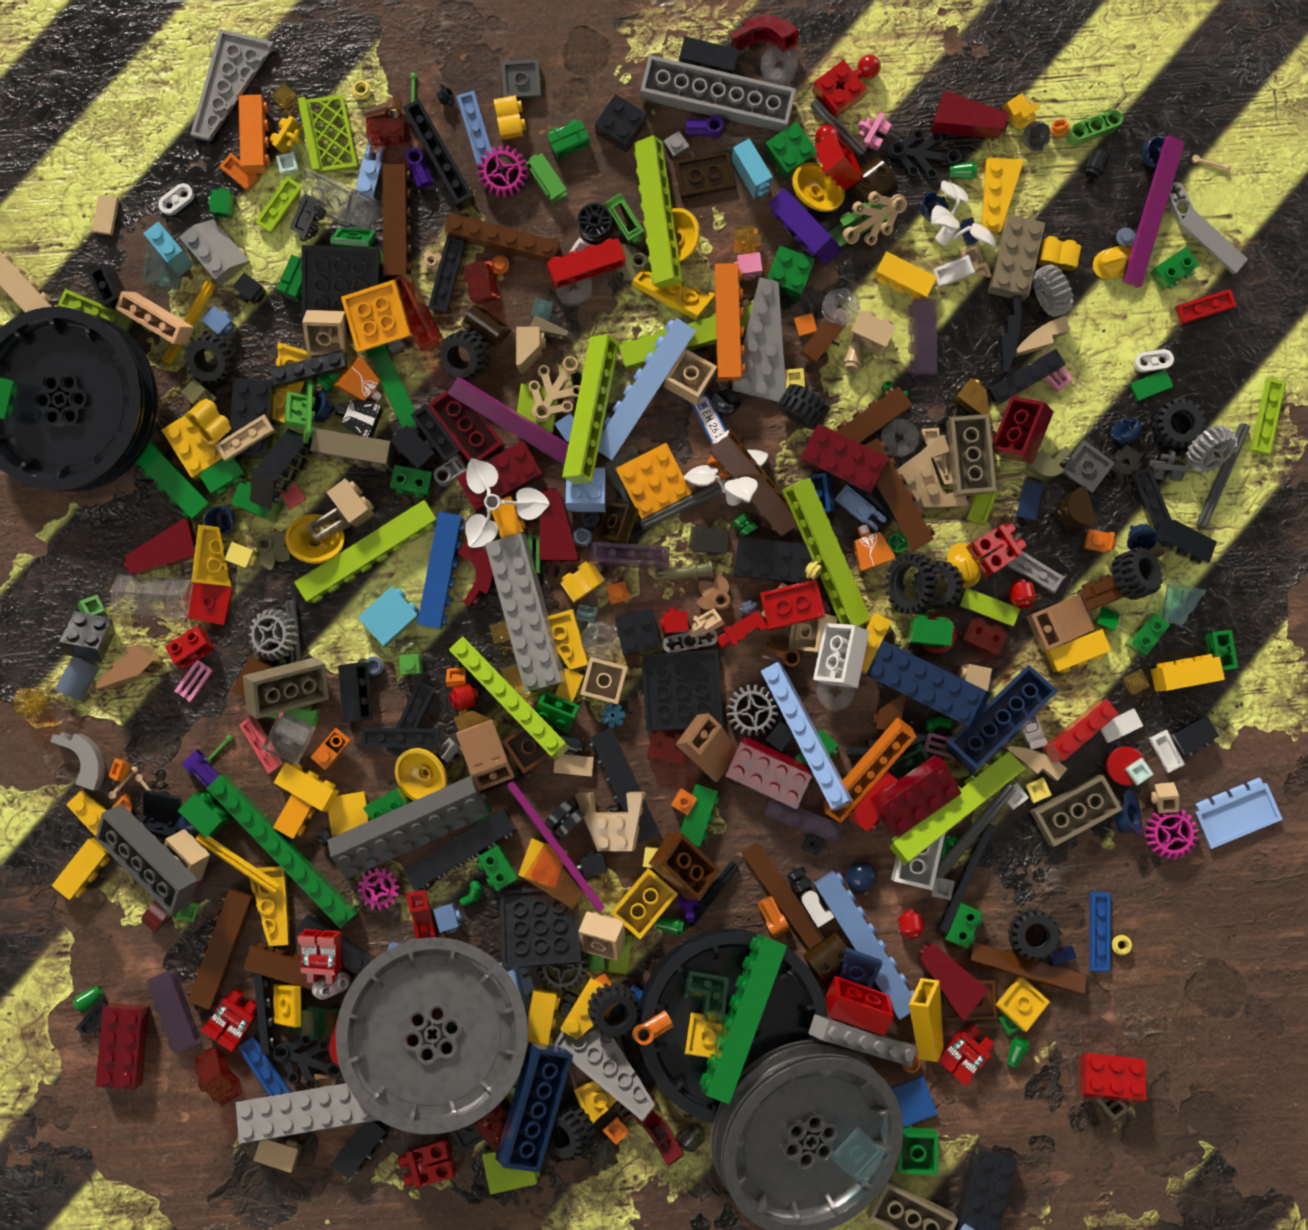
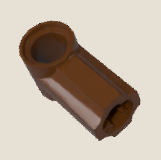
M391 97L386 103L364 108L367 123L372 125L384 121L398 122L402 117L403 104L400 99Z
M766 642L762 658L779 662L788 668H794L799 664L800 654L798 651ZM794 654L797 657V661L790 664L786 661V656Z

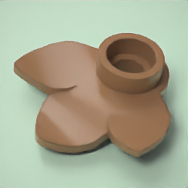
M719 574L714 583L699 581V591L702 597L696 603L702 609L709 610L715 608L717 610H725L729 607L731 601L730 596L727 594L729 584L722 575ZM722 597L725 600V602L723 604H719L717 602V599Z

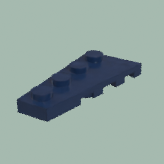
M845 947L840 978L872 988L883 965L882 960Z

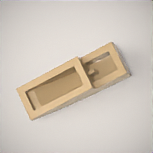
M1066 316L1055 319L1034 331L1016 349L1014 357L1048 348L1054 343L1053 338L1066 335L1070 331Z
M1005 746L1004 748L1005 751H1010L1033 774H1038L1042 770L1051 779L1058 781L1068 769L1059 762L1054 763L1049 756L1035 750L1015 746Z

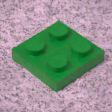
M338 228L330 238L331 246L369 248L376 239V230Z

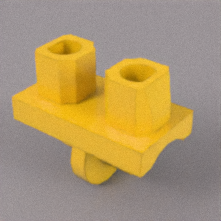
M289 116L288 119L281 118L278 123V127L281 129L278 134L273 133L269 138L272 145L282 154L288 153L294 143L300 145L302 142L298 136L303 127L292 116Z

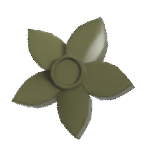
M409 636L404 637L402 641L395 639L397 646L392 649V652L401 651V654L405 655L407 650H411L415 645L410 642Z

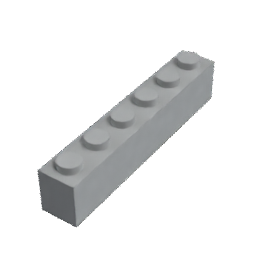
M814 1014L808 1033L826 1042L908 1066H912L917 1047L904 1041L880 1034H873L868 1030L855 1028L849 1024Z

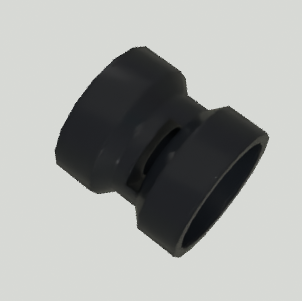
M804 866L787 874L789 881H792L794 884L793 888L796 893L813 884L810 878H807Z
M565 990L562 995L563 1000L559 1003L558 1011L568 1016L579 995L566 992Z

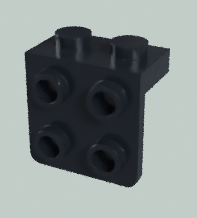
M307 193L304 194L290 226V229L301 234L300 240L303 242L316 237L319 231L317 225L320 220L324 219L327 210H325L327 204Z
M145 790L143 793V816L139 822H142L145 828L155 835L157 839L166 840V838L179 832L177 822L182 815L178 810L182 807V799L177 796Z

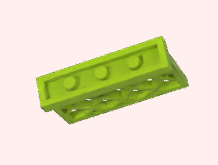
M343 95L307 100L305 97L298 98L313 177L320 176V173L358 168ZM340 101L341 107L337 112L329 107L332 102ZM319 104L323 109L319 114H316L311 110V105ZM326 110L334 114L330 122L321 117ZM337 117L345 123L341 130L332 125ZM318 120L327 125L323 132L315 128ZM329 128L338 132L334 140L325 135ZM341 135L348 139L345 147L336 143ZM322 138L331 143L326 150L318 145ZM333 145L342 150L337 158L329 153ZM346 153L352 157L353 163L345 164L340 159ZM325 156L334 160L331 166L323 167L322 160Z

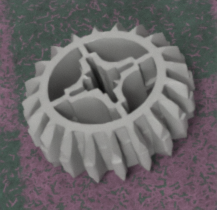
M1054 265L1039 268L1033 275L1032 282L1034 283L1033 288L1035 289L1040 306L1043 307L1044 311H1047L1048 315L1053 317L1067 313L1072 308L1073 294L1066 275H1063L1062 270H1059Z
M1215 425L1213 428L1209 427L1207 431H1203L1200 436L1197 435L1196 440L1192 441L1193 444L1188 447L1189 450L1186 452V459L1197 472L1208 473L1210 470L1214 471L1216 467H1221V464L1226 462L1231 457V454L1235 452L1238 439L1227 426Z
M277 609L264 610L263 614H257V619L252 620L254 626L249 627L252 633H249L248 636L252 637V640L248 643L254 644L251 650L257 651L256 655L261 656L262 659L270 661L282 660L284 656H289V651L295 650L293 644L298 643L295 640V637L299 636L298 633H295L298 627L293 625L295 620L290 618V614ZM276 620L274 624L268 626L271 621ZM275 644H279V646L276 649L271 650L272 646H275Z
M746 685V692L740 687L739 691L741 694L738 695L737 692H734L733 695L736 699L729 698L728 700L733 703V706L727 705L726 707L727 709H732V713H727V717L733 716L734 718L729 723H737L733 729L737 730L740 726L742 728L740 734L748 730L747 736L749 737L751 736V731H754L755 736H759L758 730L765 734V726L768 729H772V726L768 723H776L772 715L778 716V712H773V709L778 708V705L772 706L771 702L775 701V698L773 697L770 700L768 698L771 692L768 691L766 694H763L765 687H762L759 692L757 691V685H754L753 690L750 689V685ZM747 695V707L736 710L738 702ZM753 695L760 696L767 705H756ZM751 703L754 705V708H762V710L755 712L754 719L753 716H750L751 713H743V711L750 709ZM768 711L766 720L758 726V714ZM738 716H748L752 722V727L744 725Z

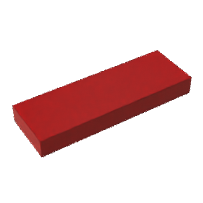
M1231 289L1177 305L1175 310L1180 324L1183 325L1233 309L1237 306Z

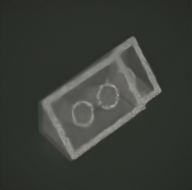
M304 169L300 203L304 194L307 193L327 204L325 210H327L326 216L345 226L353 224L363 230L371 228L381 210V206L376 198L311 169Z
M118 575L110 590L113 610L115 613L189 618L192 582L187 579Z

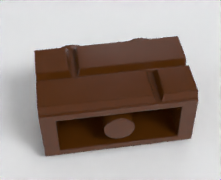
M1110 574L1100 577V582L1093 584L1091 581L1081 585L1082 589L1077 591L1078 595L1080 594L1087 612L1124 598L1123 593H1120L1115 586L1114 579H1112Z

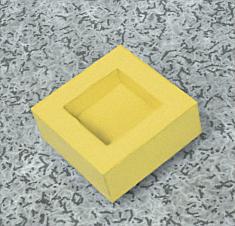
M803 368L785 370L786 389L790 384L805 387Z
M1044 777L1025 784L1032 803L1051 796Z

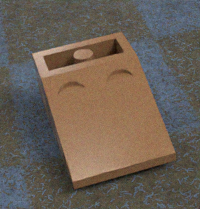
M1080 594L1026 616L1041 652L1095 630Z
M132 645L127 649L126 655L122 659H118L113 663V668L108 673L106 672L99 677V682L95 687L97 689L112 690L150 677L165 662L149 646Z
M709 713L697 715L676 743L715 782L719 781L729 767L737 751L723 727Z
M493 719L456 732L478 791L515 778L514 765L506 747L502 743Z

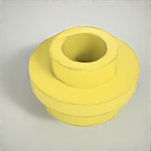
M357 81L353 85L352 92L357 99L364 100L370 96L371 87L366 81ZM361 89H365V92L359 93Z
M818 561L810 562L806 567L805 572L808 579L812 578L815 580L820 574L822 566L819 565Z
M1118 935L1112 940L1111 945L1115 953L1126 955L1130 952L1132 943L1128 937ZM1123 941L1124 946L1119 948L1118 943Z

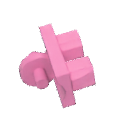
M881 112L872 126V119L867 118L866 122L860 121L858 124V128L861 130L859 136L864 137L867 133L863 142V147L866 150L869 147L878 151L883 139L875 136L876 132L887 135L892 124L884 120L885 115Z

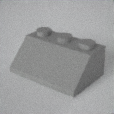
M214 219L193 225L179 237L221 286L250 262Z

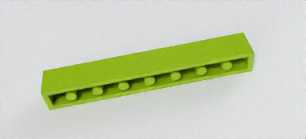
M653 135L634 143V157L637 160L636 173L640 182L639 192L642 197L641 208L645 219L643 224L647 233L646 244L649 248L648 260L652 270L651 280L654 285L665 289L682 283V275L663 142Z
M753 301L748 303V306L743 307V319H740V326L744 327V335L746 334ZM716 313L712 314V317L706 319L699 317L697 321L694 320L693 323L687 324L696 332L685 349L693 351L716 344ZM663 328L657 334L650 335L648 333L641 335L640 339L634 341L628 339L621 342L619 351L625 370L646 365L644 362L649 352L653 354L657 348L654 346L659 336L664 337L667 330Z
M609 334L593 336L589 340L562 475L564 479L574 485L592 483L619 346V342Z
M807 478L782 489L813 562L818 561L819 565L822 566L819 576L840 624L860 626L870 620L871 617L861 597L860 590L855 583L853 574L845 560V556L842 553L837 537L832 530L830 521L826 516L811 479Z
M423 500L294 583L306 602L317 603L323 599V595L327 592L333 593L338 590L341 583H348L355 579V575L360 571L362 573L372 568L371 564L376 561L381 562L388 557L387 554L393 550L394 552L401 550L404 547V543L409 540L413 542L420 537V533L426 530L428 532L434 529L437 517L428 503Z
M463 636L449 649L554 760L557 761L570 748Z
M1010 751L1005 755L1002 752L993 759L995 763L991 766L987 763L979 771L981 774L977 777L973 775L964 782L966 785L962 789L959 787L962 794L899 838L895 836L891 839L893 843L889 848L904 866L1025 769Z

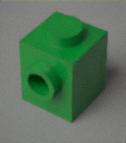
M226 188L212 189L211 196L208 197L209 212L215 218L233 219L235 196Z

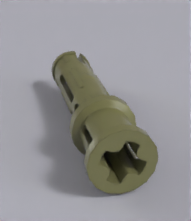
M708 560V563L702 564L692 563L688 567L655 571L657 583L691 577L695 580L698 577L704 576L714 577L711 560Z

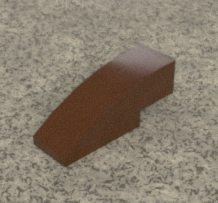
M833 310L806 343L800 354L816 365L849 321Z

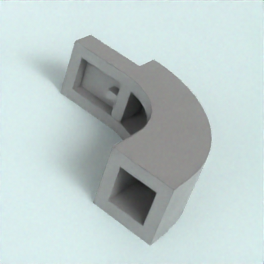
M64 732L53 734L50 742L73 750L79 757L81 767L75 784L93 791L100 790L105 776V761L101 750L95 742L83 734H73V736Z

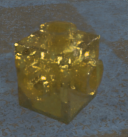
M735 226L733 253H756L757 247L761 245V235H758V228Z
M18 688L12 702L17 715H41L43 708L47 705V698L44 696L41 688Z

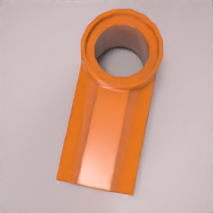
M772 896L757 903L773 938L791 930Z
M662 1011L645 1023L637 1025L632 1031V1036L639 1044L647 1045L654 1038L674 1026L666 1011ZM642 1029L647 1030V1037L644 1040H640L638 1037V1033Z

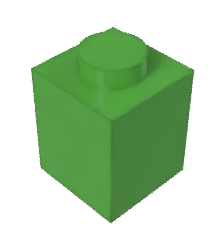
M399 655L400 675L423 674L422 655Z

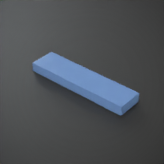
M471 91L457 95V100L478 167V164H484L480 159L481 157L488 158L485 152L489 151L490 154H493L475 92Z

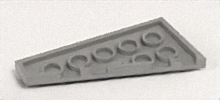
M222 29L219 30L190 134L193 138L211 142L239 100V95L244 93L274 48V42Z
M759 277L743 342L744 356H741V364H745V375H741V381L733 382L732 391L779 402L786 391L779 283Z
M593 1025L577 1040L562 1031L553 1042L552 1046L563 1047L572 1053L573 1064L641 1121H645L656 1105L614 1037L612 1039L608 1038L607 1034L602 1036Z

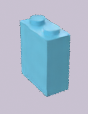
M749 138L733 147L731 162L754 199L757 197L762 198L769 193L773 177Z
M159 221L143 233L179 276L195 265Z
M390 587L357 617L385 647L417 620L419 616L417 613L419 611L418 607L412 601L408 603L404 599L406 594L400 588Z

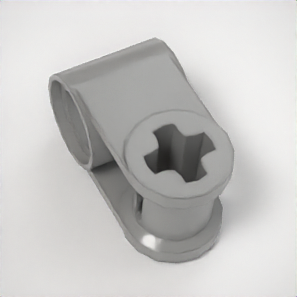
M461 453L455 455L435 470L434 478L440 486H449L458 480L457 476L467 471L468 466L462 459ZM441 473H447L448 478L446 480H439Z

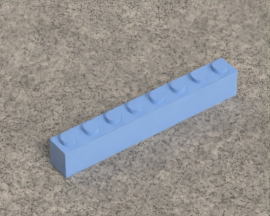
M678 318L668 322L665 330H667L664 337L659 336L654 344L657 348L653 354L651 352L648 353L644 360L646 365L643 369L639 368L633 377L636 379L632 386L628 384L623 392L625 395L622 402L617 401L612 409L615 413L611 418L607 417L603 423L604 430L601 434L598 452L613 460L696 332V330Z
M776 662L763 669L761 673L831 809L837 811L852 803L853 800L783 665Z

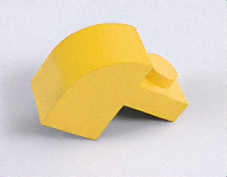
M1023 93L1001 106L1004 112L1009 113L1007 118L1017 129H1023L1031 122L1037 120L1034 112L1040 109L1037 102L1029 105Z

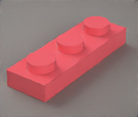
M253 716L244 720L239 725L267 773L274 772L283 765L280 756L276 753L270 739L263 731L260 722Z

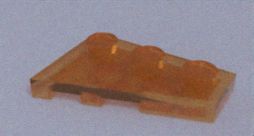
M544 845L525 874L524 879L574 909L584 892L546 845Z

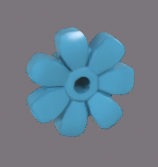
M610 703L607 705V710L602 709L601 714L605 717L601 720L604 724L608 722L610 728H614L615 723L618 726L623 723L620 718L625 717V712H620L622 708L620 705L617 704L613 707V704Z

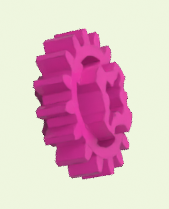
M376 867L375 872L372 869L368 870L369 875L363 874L362 878L364 881L358 882L362 888L358 889L357 892H362L363 894L359 899L365 898L364 905L366 906L370 903L371 909L378 906V909L382 910L383 905L386 908L390 907L389 901L395 903L396 899L394 896L400 895L396 889L400 888L401 885H396L395 883L399 878L393 879L394 872L392 871L388 874L387 868L380 871V868ZM379 875L377 881H369L373 876ZM387 879L389 880L391 887L388 886L386 882ZM381 884L380 888L384 891L378 893V889L374 886ZM367 890L370 891L371 897L368 895ZM382 895L389 896L386 900L379 901Z

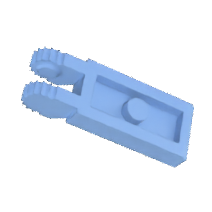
M367 145L355 195L374 200L383 165L384 148L378 147L375 161L370 160L373 151L372 145Z
M847 484L834 499L835 502L862 524H868V527L875 532L879 530V527L868 519L869 516L872 514L883 523L887 520L885 516L875 510L874 506Z

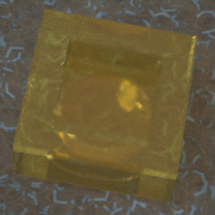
M284 83L270 95L285 111L298 99V96Z
M506 621L489 625L494 644L511 640Z
M518 665L501 669L503 678L511 687L522 684Z
M1142 669L1122 677L1131 695L1150 687Z

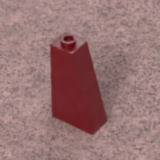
M945 90L930 132L998 139L1001 132L1005 133L1009 122L1006 120L1009 113Z
M545 488V491H541V493L546 496L550 504L540 515L539 560L540 562H579L562 495L556 488Z
M186 518L182 519L125 555L126 562H124L126 571L130 575L138 576L193 560L197 538L192 521Z
M933 943L925 944L918 952L920 954L918 960L932 980L940 981L942 995L961 1021H965L989 989Z

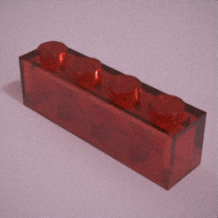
M400 274L393 280L397 282L410 331L420 351L431 352L442 344L441 342L444 338L413 277Z

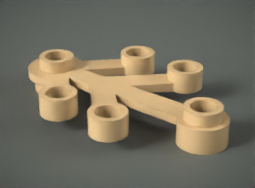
M873 191L868 196L869 202L874 205L881 203L887 205L880 210L865 206L861 202L854 203L852 207L853 212L857 215L865 214L871 217L854 228H845L843 239L849 244H854L858 241L860 233L873 225L871 232L867 233L864 237V241L869 245H874L877 242L879 230L885 235L891 234L897 214L902 213L907 207L906 198L901 194H896L889 198ZM889 214L887 222L882 223L884 217Z
M568 356L563 360V369L553 386L549 377V367L541 365L538 368L537 373L542 378L546 398L543 402L539 392V382L534 380L528 385V390L532 393L535 406L532 408V416L536 421L545 422L551 414L559 412L567 414L573 409V404L570 401H564L561 405L550 406L553 400L572 396L578 398L579 394H575L573 389L580 390L579 385L559 391L568 374L574 372L578 367V361L575 357ZM567 363L572 364L571 369L566 367ZM540 369H545L547 373L542 374L540 372ZM532 384H535L537 386L536 390H533L531 388ZM565 404L570 406L569 410L564 409ZM538 410L544 411V415L540 416Z

